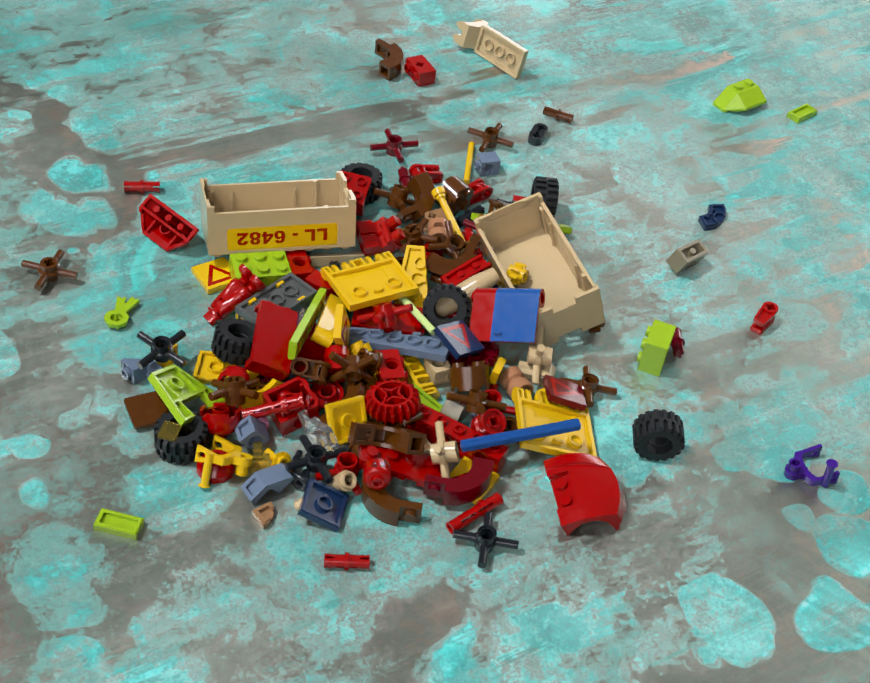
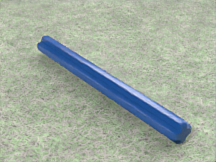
M576 418L463 439L460 441V448L462 452L579 431L581 423Z

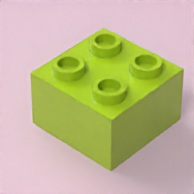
M654 319L652 326L648 325L645 333L647 338L643 337L640 346L643 351H639L636 360L639 362L637 370L660 376L676 326Z

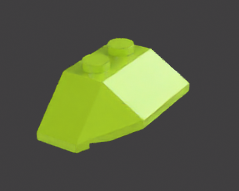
M747 78L728 85L712 105L722 112H739L766 104L767 100L761 88L751 79Z

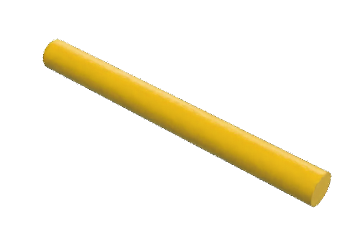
M472 141L468 143L463 182L467 185L470 184L475 143Z

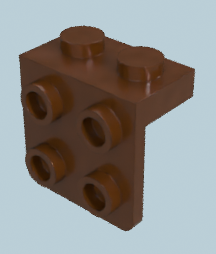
M156 390L124 399L125 408L133 428L136 430L154 426L156 420L161 418L163 413L167 414L169 411Z

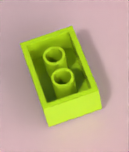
M285 251L234 253L229 255L228 268L231 279H239L241 277L239 266L242 263L266 287L291 272Z

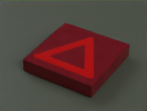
M545 374L543 383L548 401L585 411L587 404L581 385Z

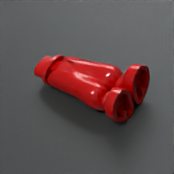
M243 263L239 266L241 277L239 279H232L214 299L210 307L207 308L209 311L203 315L212 326L218 320H224L225 317L235 310L236 305L266 287Z

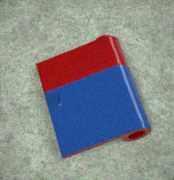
M476 288L472 292L471 299L473 305L470 330L480 342L536 343L539 308H543L545 305L544 289Z

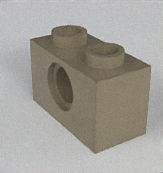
M696 239L676 249L666 261L673 271L678 274L698 264L709 251L699 239Z

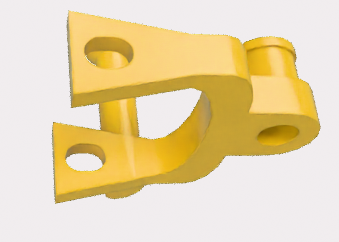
M214 435L211 450L200 444L197 445L194 461L204 462L201 482L198 484L199 487H211L209 481L213 463L221 466L234 464L236 465L234 472L236 475L242 477L248 475L249 467L252 466L253 456L242 452L241 446L235 445L218 435ZM216 442H220L222 447H218ZM218 449L228 453L219 455L212 452L211 450ZM200 452H203L205 457H201Z

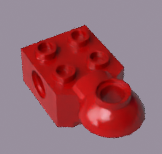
M298 376L263 392V404L278 401L282 396L290 397L298 395L301 391L303 392L307 410L298 409L290 411L287 415L283 414V412L269 415L283 437L318 420L319 410L325 409V404L342 400L344 394L342 386L338 382L332 384L327 382V385L314 384L310 390L307 380Z

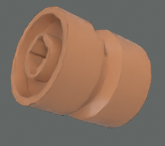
M436 217L428 222L427 234L439 237V243H444L448 238L444 224L447 220Z
M517 366L508 367L498 378L499 384L506 390L511 400V393L514 387L530 390L531 395L534 391L531 382Z

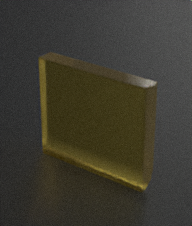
M165 420L157 434V438L175 441L182 426Z

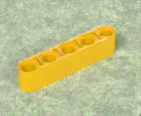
M333 294L329 295L311 337L312 341L325 348H328L333 342L336 305L344 304L339 297Z

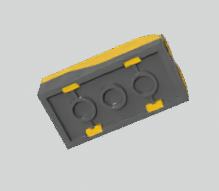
M290 272L236 305V319H243L256 324L257 313L254 310L262 299L282 307H288L296 312L301 309L305 314L317 290Z

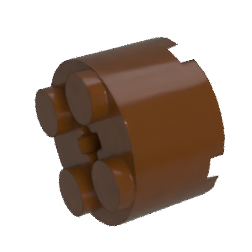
M450 176L442 182L446 191L445 199L453 216H456L461 210H467L471 205L469 201L474 190L457 176Z
M473 361L472 365L465 366V362L453 363L452 367H449L451 392H454L455 388H458L459 392L470 391V389L481 390L484 385H486V389H490L488 364H484V361Z

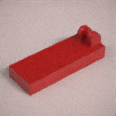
M480 253L444 274L440 279L443 284L451 283L456 286L469 277L492 268V265Z

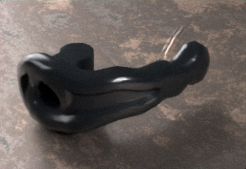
M297 450L292 461L301 459L303 451ZM295 469L291 470L290 473L294 477L291 484L295 489L304 492L310 478V470L303 469L302 473H298Z

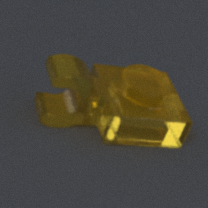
M253 442L252 466L249 467L250 476L256 471L271 467L269 453L263 454L261 442Z

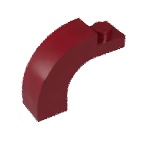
M473 457L470 471L459 478H445L426 474L423 494L443 498L442 505L455 506L475 501L486 492L490 485L494 460Z

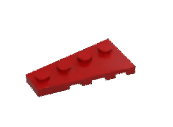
M359 445L358 447L359 465L363 467L372 458H382L389 463L391 473L396 478L403 481L405 478L415 481L417 486L423 488L426 474L441 477L440 464L433 465L431 455L405 454L393 449L371 445Z

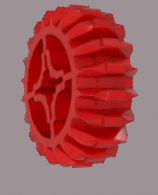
M384 379L382 383L376 382V385L370 386L365 396L367 414L371 416V419H376L377 422L384 421L385 424L390 422L394 425L395 422L402 424L403 420L410 421V417H415L416 413L419 412L421 397L414 384H409L408 381L401 382L400 379L397 381L393 379L386 381Z

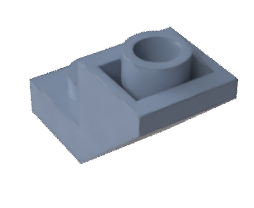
M121 359V374L124 379L129 380L134 385L148 378L152 372L162 369V367L157 362L152 361L146 367L140 369L137 366V362L141 359Z
M280 463L254 472L243 483L241 489L248 499L256 504L270 489L280 493L294 477L290 471L286 470L285 465Z

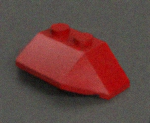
M151 193L139 206L142 233L167 252L188 245L199 232L196 226Z

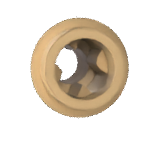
M343 470L335 475L333 481L327 485L338 491H351L357 484V478L353 472Z

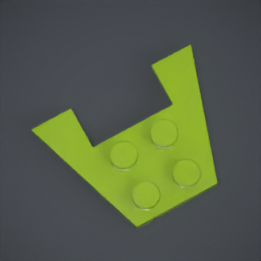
M175 364L154 371L147 378L180 426L192 422L196 416L184 405L185 403L198 397L208 407H213V403L225 402V398L210 401L208 394L214 391Z

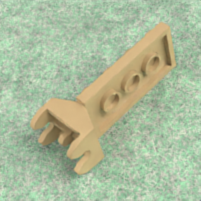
M476 19L474 22L468 23L465 21H458L456 23L462 31L461 35L453 34V39L458 45L474 49L476 54L513 78H520L529 52L528 50L488 26V23L482 19Z

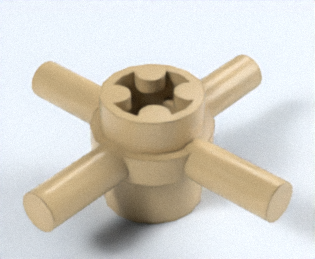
M540 326L537 327L535 345H529L527 353V364L533 365L531 384L539 385L541 366L550 367L553 355V347H545L543 345L544 327Z
M443 421L435 422L437 443L430 444L431 459L433 465L440 464L441 477L450 478L448 463L459 461L458 445L456 440L445 442Z

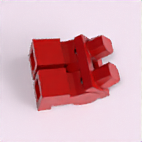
M393 215L388 219L382 216L376 222H372V220L357 221L356 237L360 250L365 257L390 251L392 254L395 249L401 248L400 241L406 238L402 229L397 228L401 225L400 218Z

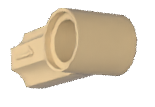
M519 361L518 367L524 373V376L532 380L533 365ZM552 363L550 367L541 366L540 387L544 388L543 378L545 374L555 377L556 367Z

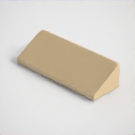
M362 252L308 254L311 258V267L330 266L329 263L331 261H338L341 266L342 262L348 264L350 260L358 258L364 260L365 258Z

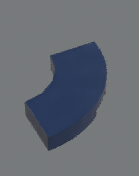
M710 204L707 209L708 213L699 216L698 222L703 231L713 230L723 223L726 216L724 204Z

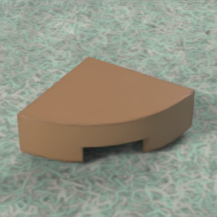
M271 501L252 510V516L263 530L272 523L274 518V506Z

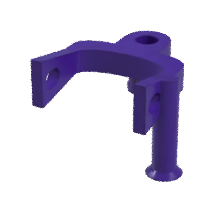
M818 444L796 451L794 457L789 460V464L785 466L783 474L792 481L803 479L810 486L821 485L827 488L829 484L837 483L840 473L839 471L834 472L835 468L838 467V462L834 459L826 461L827 467L824 475L821 477H816L808 470L803 458L819 457L823 446Z

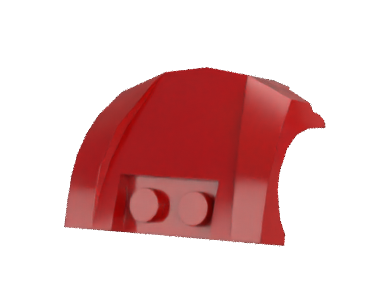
M567 453L543 461L557 503L559 521L567 535L571 534L580 525L591 521H604L612 525L616 531L620 529L619 524L622 522L624 513H626L624 490L613 470L600 457L586 453Z

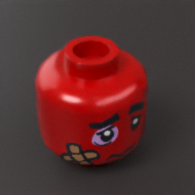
M372 458L365 463L363 479L367 487L373 490H381L390 484L391 468L386 460Z

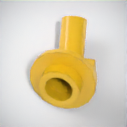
M267 448L263 453L272 461L271 466L280 463L285 465V463L291 462V456L287 452L282 451L276 454L270 448Z

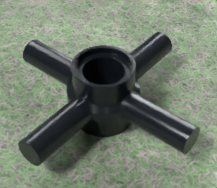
M180 330L171 338L157 336L153 339L143 331H140L137 334V338L151 347V353L137 362V366L143 369L154 360L159 363L171 360L180 367H185L187 361L173 352V345L183 339L186 333Z
M302 435L299 440L307 451L305 458L285 463L286 470L291 471L306 466L312 473L320 472L327 484L331 483L333 477L325 465L329 459L336 458L342 452H347L346 448L341 447L326 451L325 447L317 444L312 445L307 435Z
M490 511L485 512L484 523L478 528L476 533L455 529L453 532V538L475 543V549L479 552V568H486L488 554L493 551L495 546L518 549L519 544L517 540L497 537V531L492 527L493 513Z

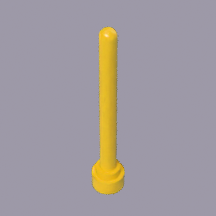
M438 186L431 191L434 200L440 203L447 220H451L454 234L460 235L465 241L445 199L446 191L444 187Z

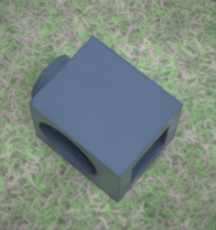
M496 151L477 153L476 160H474V169L477 170L479 176L499 174L501 161Z
M251 415L241 420L235 428L238 441L253 451L270 440L265 424Z

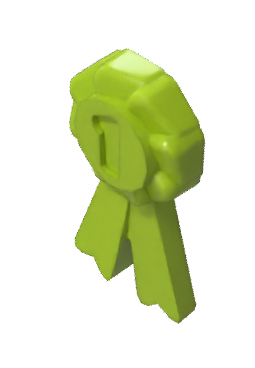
M117 297L115 309L105 314L104 322L109 328L120 329L126 327L129 321L128 313L140 303V300L131 297L126 302V297Z

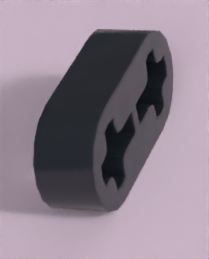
M542 123L535 124L529 133L528 143L533 146L541 145L547 135L548 127Z

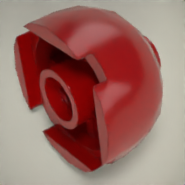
M225 402L213 403V407L207 408L206 404L200 407V416L203 418L202 421L208 424L209 434L226 438L227 435L235 432L237 424L241 421L242 407L240 406L237 409L236 406H228Z

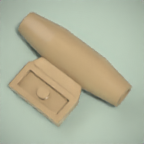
M493 267L475 274L456 285L461 287L470 299L471 310L466 322L469 329L473 305L471 299L472 292L476 288H492L501 280ZM443 297L437 301L435 309L440 317H444L458 311V305L452 298Z

